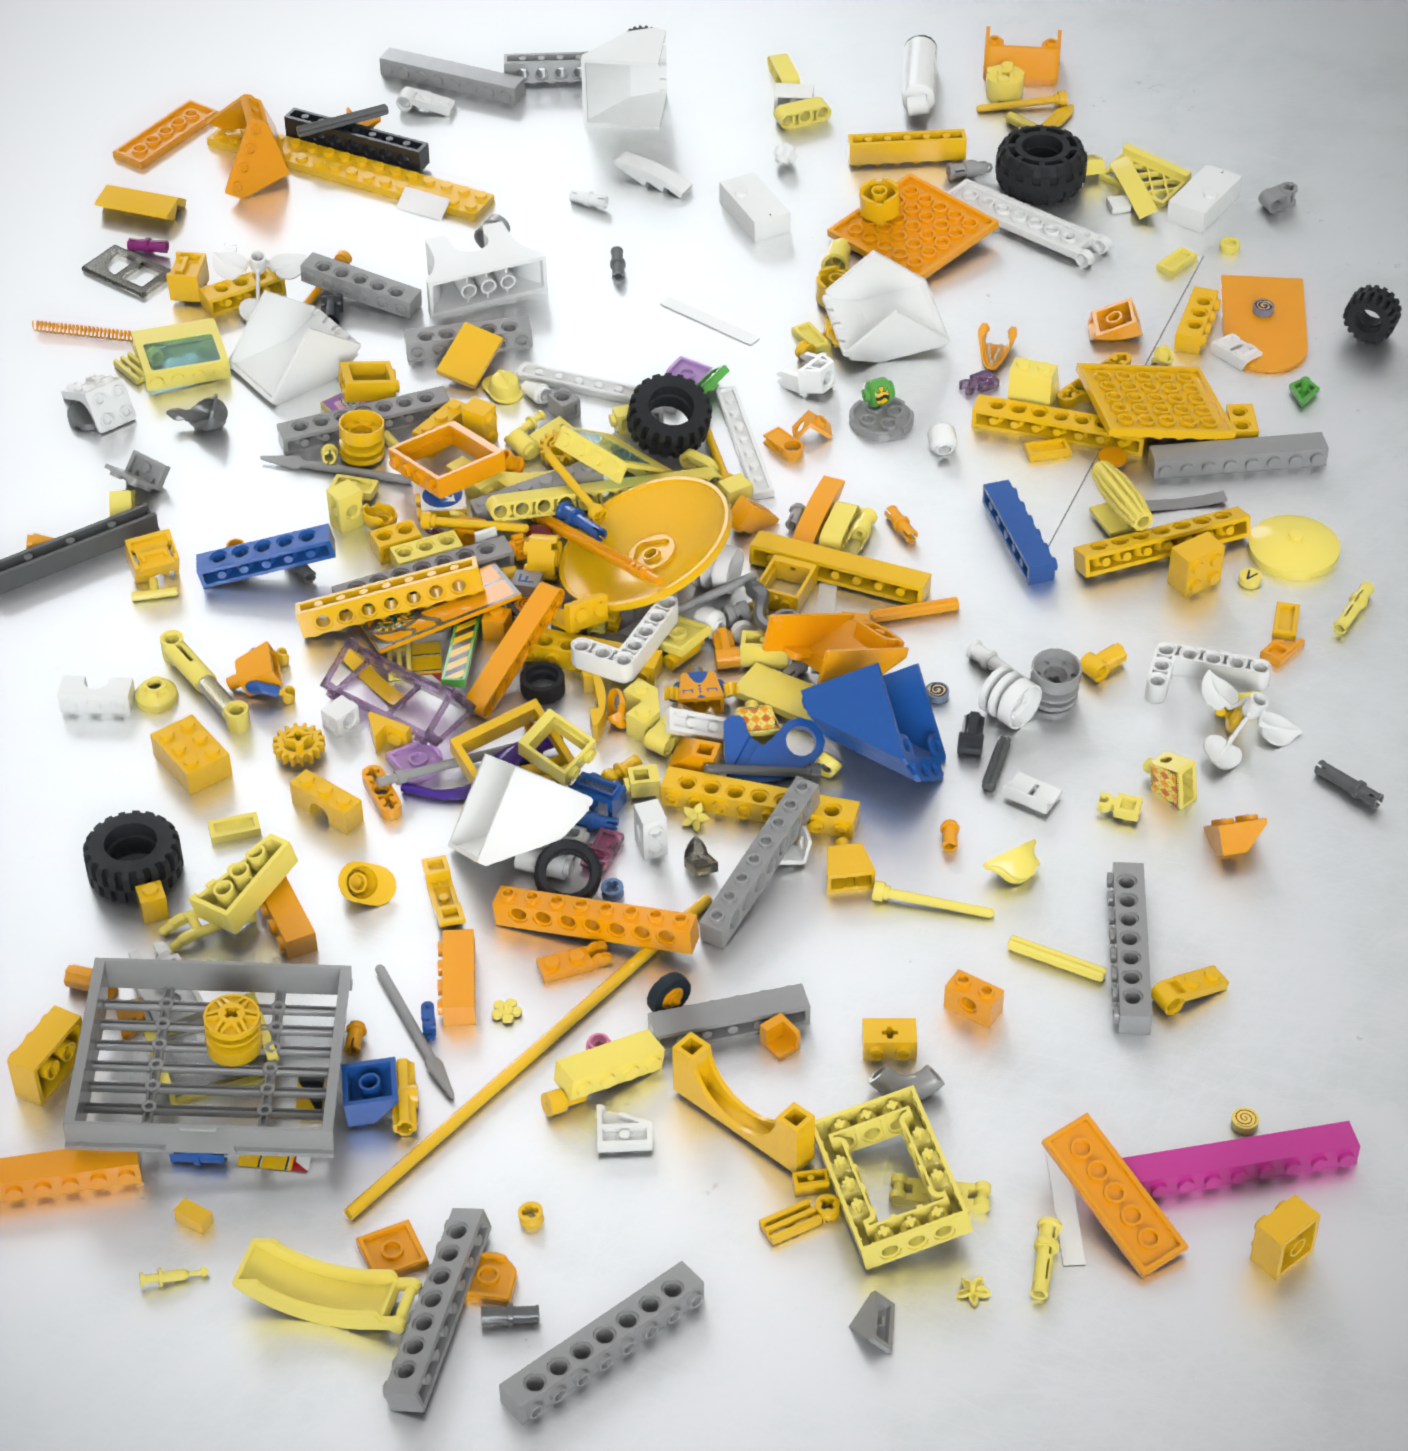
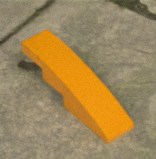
M823 476L804 509L792 536L793 539L816 544L818 536L821 534L836 501L840 498L845 480Z

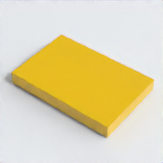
M465 322L436 369V373L475 390L503 343V337Z

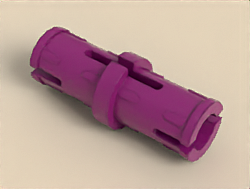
M148 237L145 239L128 238L127 250L141 251L146 254H151V252L167 254L169 242L167 240H152Z

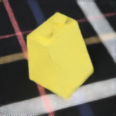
M1015 357L1009 372L1008 399L1054 407L1059 391L1058 366L1047 362Z

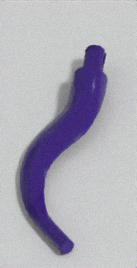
M546 737L535 750L543 755L544 751L550 750L554 746L549 738ZM518 741L493 756L516 766L529 762L518 754ZM411 783L401 785L402 792L441 800L466 799L471 789L470 783L450 789H430Z

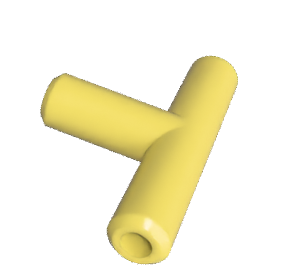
M150 577L149 590L132 592L131 598L134 602L173 597L178 595L177 587L159 589L158 579Z

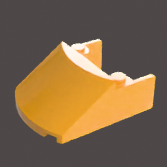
M852 613L771 614L762 645V650L765 652L783 651L788 654V658L802 661L819 672L817 684L875 663L880 664L883 675L907 658L909 648L904 647L905 642L890 630L868 619H865L864 622L854 620L855 614Z

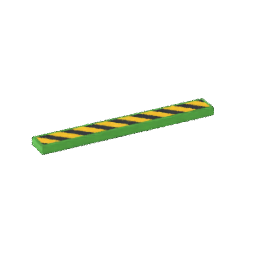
M483 614L454 625L441 678L442 687H466Z

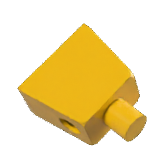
M845 837L838 838L834 843L835 846L827 848V893L874 889L875 868L864 845L861 843L850 844L849 839Z

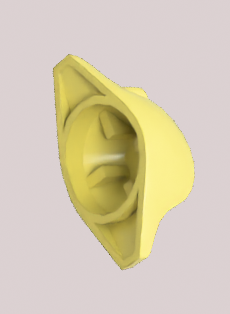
M1033 839L985 862L982 866L987 870L997 873L1009 883H1024L1041 864L1034 854L1037 842Z

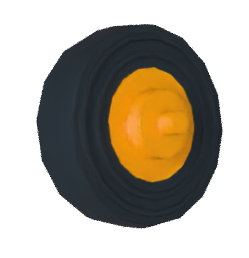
M672 972L664 975L650 989L647 996L648 1007L652 1012L682 1007L689 998L691 984L681 973Z

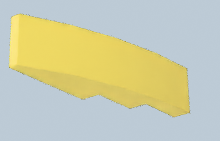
M1128 155L1110 163L1113 173L1138 218L1142 219L1158 211Z

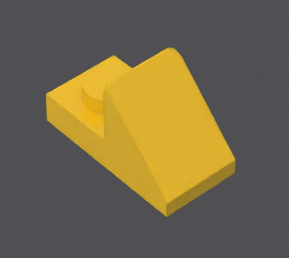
M371 711L368 713L369 730L376 753L387 742L398 747L413 742L410 726Z

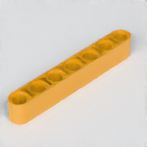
M540 582L466 695L463 702L464 711L484 719L490 717L562 605L565 597L564 589L545 582Z

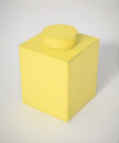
M741 473L718 481V489L723 493L728 504H732V507L741 495L752 499L753 484Z

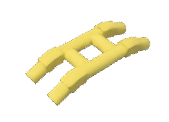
M194 909L174 915L159 928V931L165 937L173 930H177L179 927L187 924V922L192 929L183 932L168 945L173 953L196 941V939L222 930V928L211 923L202 926ZM256 913L246 923L256 922Z

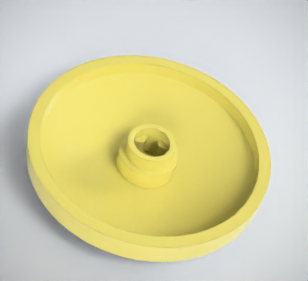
M1279 515L1261 521L1251 530V535L1248 539V553L1251 560L1266 573L1288 580H1310L1327 574L1336 566L1340 554V542L1336 534L1329 527L1317 520L1299 515Z

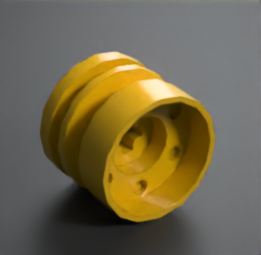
M353 410L343 414L338 424L340 437L339 455L341 459L355 466H369L380 462L385 456L383 417L370 410Z
M228 994L212 1000L206 1006L203 1013L207 1054L214 1062L222 1066H242L253 1061L260 1054L263 1046L259 1006L253 999L245 995Z

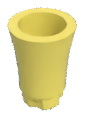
M840 237L832 241L826 256L821 262V269L834 265L839 266V269L846 270V267L849 268L851 246L848 244V240Z

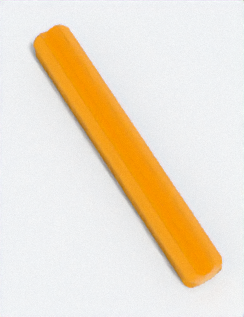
M957 597L874 609L869 611V619L875 623L957 611L959 610V601Z

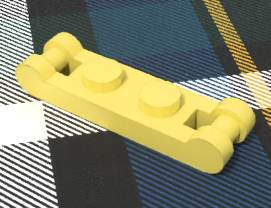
M895 1173L891 1176L890 1184L893 1188L889 1193V1202L891 1204L912 1207L920 1204L922 1206L930 1204L920 1178L907 1177L902 1173ZM956 1182L968 1212L986 1213L989 1211L990 1200L988 1196L991 1194V1184L989 1182ZM904 1190L912 1191V1193H906ZM968 1196H972V1197H976V1198H974V1199H968Z

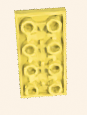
M757 662L737 683L739 695H733L736 698L745 702L756 700L759 705H769L774 713L792 720L800 717L812 720L807 714V710L803 707L801 690L815 686L813 684Z

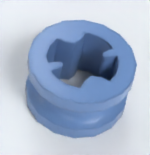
M617 878L604 880L601 884L602 898L610 902L621 900L624 896L623 882Z

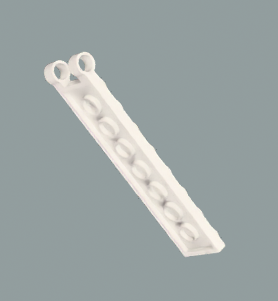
M967 178L947 192L998 220L1000 228L1043 245L1050 250L1064 254L1067 257H1071L1082 268H1086L1094 262V254L1089 249H1086L1090 245L1093 246L1098 254H1104L1112 247L1111 240L1105 235L1089 231Z

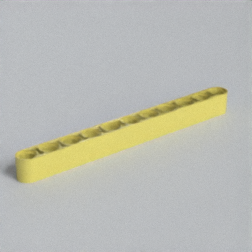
M704 467L627 477L622 479L621 484L613 480L581 483L579 485L594 503L603 504L627 489L661 478L693 477L708 482L715 478L711 484L717 488L718 481L724 478L715 468ZM568 485L496 494L490 496L485 503L487 511L497 522L556 515L557 506L564 497H567L565 501H570L575 508L588 511V508ZM610 491L607 496L603 497L606 492ZM545 500L542 505H538L540 501ZM523 503L520 508H516L518 504ZM502 506L498 511H494L496 507Z

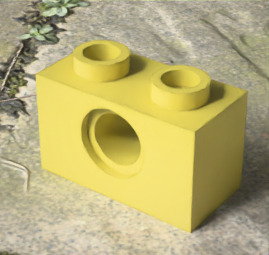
M347 479L326 489L329 520L333 528L343 536L365 525L362 516L363 492L358 485Z

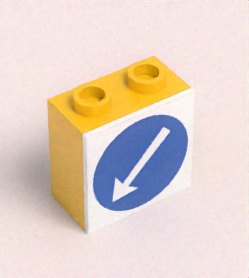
M419 486V494H415L416 507H421L417 508L418 521H421L423 511H432L438 517L450 518L449 510L461 511L467 515L464 489L439 499ZM437 526L436 528H433V527H432V529L451 528V527H448V526Z

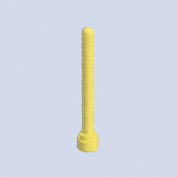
M878 880L875 881L872 900L883 902V900L888 901L890 898L985 918H992L995 915L992 908L892 889L890 885H886V882Z

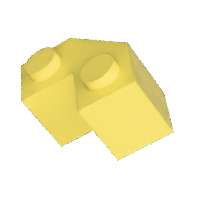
M638 678L623 690V696L626 706V733L643 744L648 730L653 728L660 720V707L657 688Z

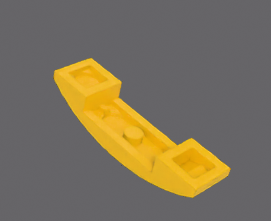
M581 670L584 694L594 693L596 708L589 709L592 738L598 742L604 733L607 721L605 687L600 676Z
M446 855L421 859L427 890L439 927L466 923L461 903L458 901L452 882L451 870Z

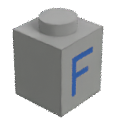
M516 569L513 578L509 580L521 592L522 597H530L537 585L543 582V573Z

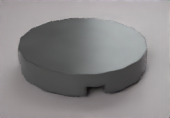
M77 401L69 407L67 418L72 427H80V430L84 431L97 429L91 414L82 402Z

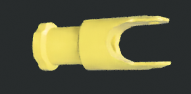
M869 507L859 510L858 519L853 522L844 545L851 537L860 542L857 552L859 553L863 549L872 531L871 526L877 521L876 511Z

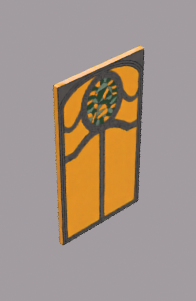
M493 560L479 566L484 591L476 595L458 597L453 601L435 603L430 607L416 608L408 613L390 615L385 619L367 621L365 624L360 625V627L377 649V652L382 654L522 598V595ZM458 579V580H455L454 582L458 583V582H461L462 580H461V579ZM435 585V586H433V587H431V588L436 589V588H438V587H440V586Z

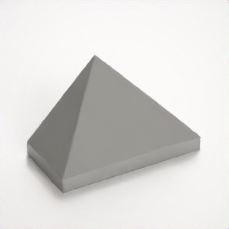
M876 1290L871 1292L849 1325V1328L887 1354L892 1352L895 1304Z

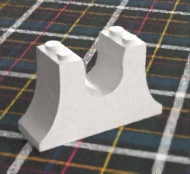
M502 221L483 225L484 248L477 251L466 252L458 250L445 235L425 239L427 273L429 275L426 278V290L430 317L548 290L545 253L519 243L512 237Z

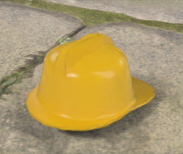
M353 861L343 867L338 877L340 892L346 899L353 902L381 906L388 903L396 892L394 875L387 868L380 865Z

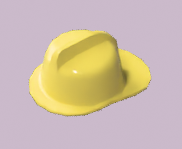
M499 369L494 375H490L482 381L483 389L494 401L500 404H513L523 397L519 380L511 371Z

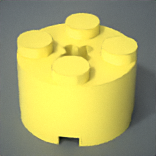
M1010 61L988 67L985 88L987 99L994 103H998V101L1021 100L1024 90L1025 72L1019 67L1014 66Z

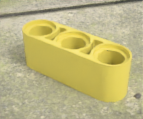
M787 53L767 57L768 69L775 83L800 84L799 74Z
M813 97L779 105L775 108L773 116L783 129H792L825 121L831 116L832 111L822 97Z
M836 501L821 531L819 538L820 546L840 551L844 550L846 536L853 522L858 519L859 505Z

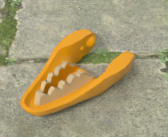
M982 323L978 329L982 362L986 370L995 371L1010 352L1017 337V328L1011 327L1008 330L1009 340L1007 345L986 343L987 332L990 331V327L987 323Z

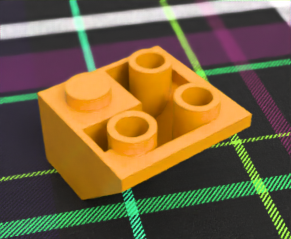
M680 736L668 766L705 773L703 770L705 764H721L723 760V744Z
M1258 814L1235 816V821L1234 818L1211 820V825L1203 827L1215 856H1226L1248 852L1267 825V818H1258Z

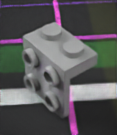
M133 450L125 469L105 464L104 467L110 470L109 475L120 480L123 479L126 481L125 483L136 488L140 487L149 492L152 489L162 490L171 469L170 466L137 450Z

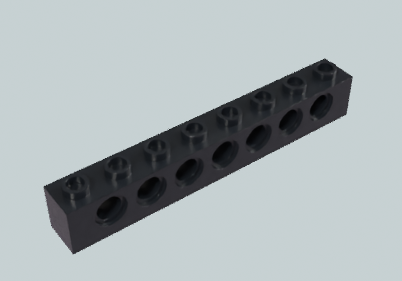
M295 107L284 116L286 136L299 138L303 141L410 169L415 172H422L430 163L428 142L356 123L299 137L296 132L297 126L331 117Z

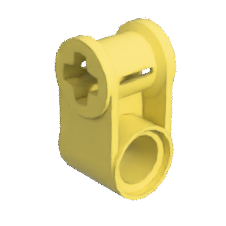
M665 714L653 728L648 730L644 737L643 746L667 757L676 747L680 735L665 733Z

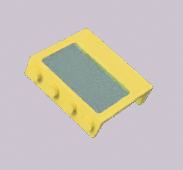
M214 318L131 331L132 348L134 353L135 350L137 351L145 376L147 392L231 378L229 358Z
M562 425L554 444L557 448L621 484L626 471L635 476L672 472L670 468L609 433Z

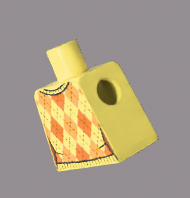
M748 700L745 702L744 707L736 709V716L743 717L750 736L757 742H760L761 745L767 743L781 729L769 705H759L756 700Z
M1164 752L1157 758H1148L1144 762L1143 771L1150 774L1152 791L1175 808L1182 810L1197 799L1196 761L1171 752Z

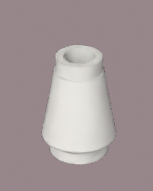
M525 381L521 386L522 392L537 404L548 403L547 394L551 393L552 390L547 384Z

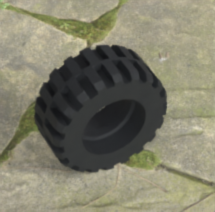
M665 373L663 376L660 374L652 375V379L646 378L641 384L637 385L634 393L631 395L626 419L628 422V432L631 433L633 441L635 443L639 442L638 446L642 450H649L651 455L655 456L658 454L661 455V458L666 459L668 456H673V459L679 458L687 449L697 450L700 448L701 443L707 437L712 418L710 398L708 394H704V389L700 385L696 386L695 381L690 378H683L684 375L678 374L674 376L672 373ZM663 406L673 407L681 411L688 421L679 425L664 424L658 421L650 411Z
M132 810V813L120 812L115 817L111 815L105 818L103 823L99 822L93 828L94 831H90L86 837V841L83 844V858L89 883L96 893L102 897L105 896L109 901L115 902L117 900L120 904H128V902L138 904L135 886L157 880L161 881L166 894L169 891L168 888H173L183 872L184 861L178 831L175 830V826L159 814L155 816L153 812L146 811L141 813L139 810ZM134 853L148 854L134 861L119 860L124 856Z

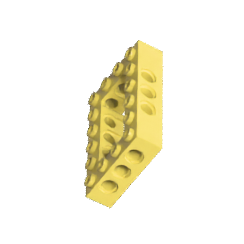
M914 1085L815 1120L816 1145L825 1168H827V1173L840 1201L841 1208L866 1270L973 1232L967 1207ZM902 1135L930 1204L924 1206L922 1204L917 1205L916 1209L897 1216L892 1214L890 1218L878 1222L874 1206H871L867 1189L862 1184L857 1164H854L851 1152Z

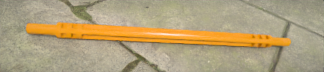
M553 516L528 518L539 525H547L552 532L643 581L648 580L657 586H661L664 582V579L653 573L649 567Z

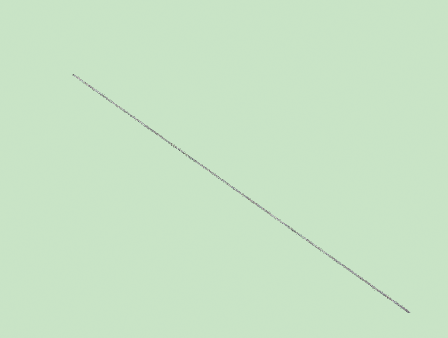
M1201 261L1199 262L1196 270L1194 271V274L1196 273ZM1194 274L1192 275V277H1191L1189 283L1187 284L1186 289L1188 288V286H1189V284H1190V282H1191V280H1192ZM1186 289L1184 290L1181 298L1179 299V302L1181 301ZM1178 304L1176 305L1173 313L1171 314L1170 319L1172 318ZM1164 328V330L1162 331V333H1161V335H1160V337H1159V339H1158L1156 345L1158 344V342H1159V340H1160L1162 334L1164 333L1165 328ZM1156 345L1154 346L1149 358L1147 359V362L1149 361L1153 351L1155 350ZM1097 453L1096 457L1094 458L1092 465L1094 464V462H1095V460H1096V458H1097V456H1098V453ZM1092 465L1090 466V468H1089L1087 474L1085 475V477H1084V479H1083V481H1082V483H1081V485H1080L1078 491L1076 492V494H1075V496H1074V498H1073V500H1072V502H1071V504H1070L1068 510L1070 509V507H1071V505H1072L1074 499L1076 498V496H1077V494H1078V492H1079V490H1080V488H1081L1083 482L1085 481V479H1086V477H1087V475H1088V473H1089V471H1090ZM1068 510L1066 511V513H1065L1063 519L1061 520V522H1060V524H1059L1057 530L1055 531L1052 540L1054 539V537H1055V535H1056L1058 529L1060 528V526H1061V524H1062V522H1063V520H1064V518H1065V516H1066Z

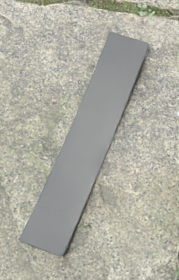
M1222 490L1215 493L1179 499L1145 501L1150 511L1208 506L1228 500Z

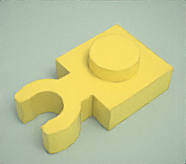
M1101 792L1097 803V811L1102 813L1112 811L1113 817L1137 822L1143 798L1121 793L1115 798L1109 793Z

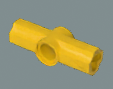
M402 1058L396 1061L399 1102L391 1109L393 1110V1131L400 1134V1136H411L414 1131H417L416 1108H419L418 1087L415 1082V1063L407 1058Z

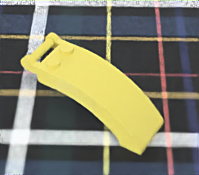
M252 1238L232 1281V1285L240 1292L262 1304L306 1321L338 1328L390 1330L395 1334H402L407 1325L405 1319L415 1295L419 1294L422 1282L413 1277H398L395 1271L389 1269H359L320 1261L284 1246L275 1238ZM405 1291L395 1316H390L399 1292Z

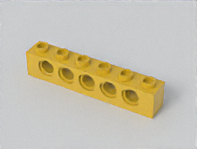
M546 628L526 661L532 663L548 661L555 663L563 669L581 672L580 669L572 665L571 642L574 639L585 637L616 648H620L623 643ZM662 650L654 652L631 682L640 678L655 686L663 669Z

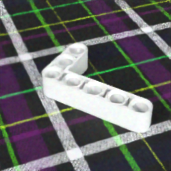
M670 595L655 602L620 648L585 637L574 639L571 642L572 665L577 669L619 683L631 682L679 620L678 599Z
M1162 641L1155 647L1146 680L1145 698L1153 704L1162 703L1167 697L1173 675L1202 680L1209 669L1232 686L1260 691L1265 690L1269 686L1272 666L1270 662L1261 658Z

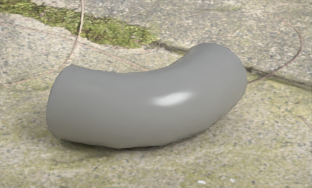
M886 1063L878 1068L868 1081L874 1089L883 1095L914 1085L920 1100L927 1098L945 1085L942 1078L929 1065H925L915 1074L904 1075L899 1074Z

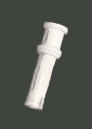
M974 640L966 650V657L976 660L984 670L990 669L995 671L999 667L1007 666L1014 670V672L1019 673L998 658L996 651L984 647L980 640ZM1019 673L1022 678L1029 679V678L1025 677L1024 675H1022L1021 673Z

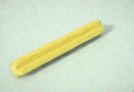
M1015 935L1011 936L1008 941L1007 948L1009 950L1097 982H1103L1106 976L1107 969L1105 967Z

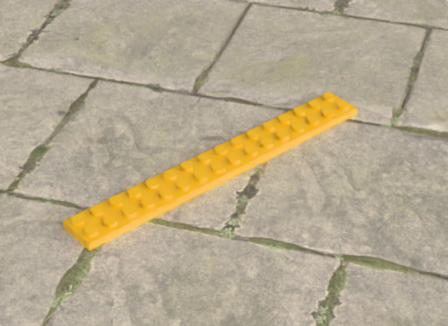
M217 128L206 138L207 145L237 153L245 129ZM278 133L286 163L290 169L399 200L404 188L407 186L449 198L450 201L445 213L476 221L495 202L494 194L482 190L469 188L468 186H462L433 176H427L415 171L402 169L398 166L388 165L383 162L367 159L366 157L356 156L348 152H342Z

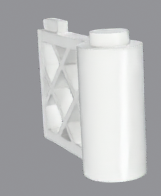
M575 825L566 834L577 835L569 839L578 840L585 844L590 838L587 828ZM548 845L516 855L514 868L534 873L537 858ZM561 855L554 858L547 866L546 876L562 880L566 876H570L573 870L572 859L574 855Z

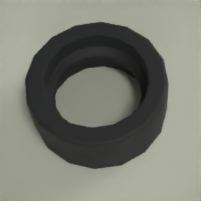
M548 661L531 663L520 673V692L527 701L536 698L543 705L553 703L559 700L565 693V674L562 668L555 663ZM538 679H549L555 682L546 687H536L530 684Z

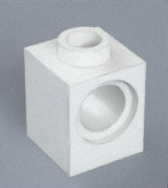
M343 695L320 709L323 728L338 738L360 724L358 705Z

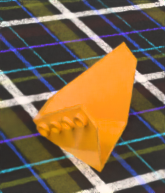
M243 94L206 120L207 124L221 129H245L224 190L225 194L244 199L290 174L277 127L262 100L254 98L251 94Z

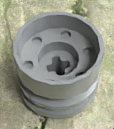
M1050 648L1039 652L1034 657L1029 680L1041 687L1042 698L1038 707L1040 710L1063 712L1075 705L1082 674V665L1077 656L1063 649Z

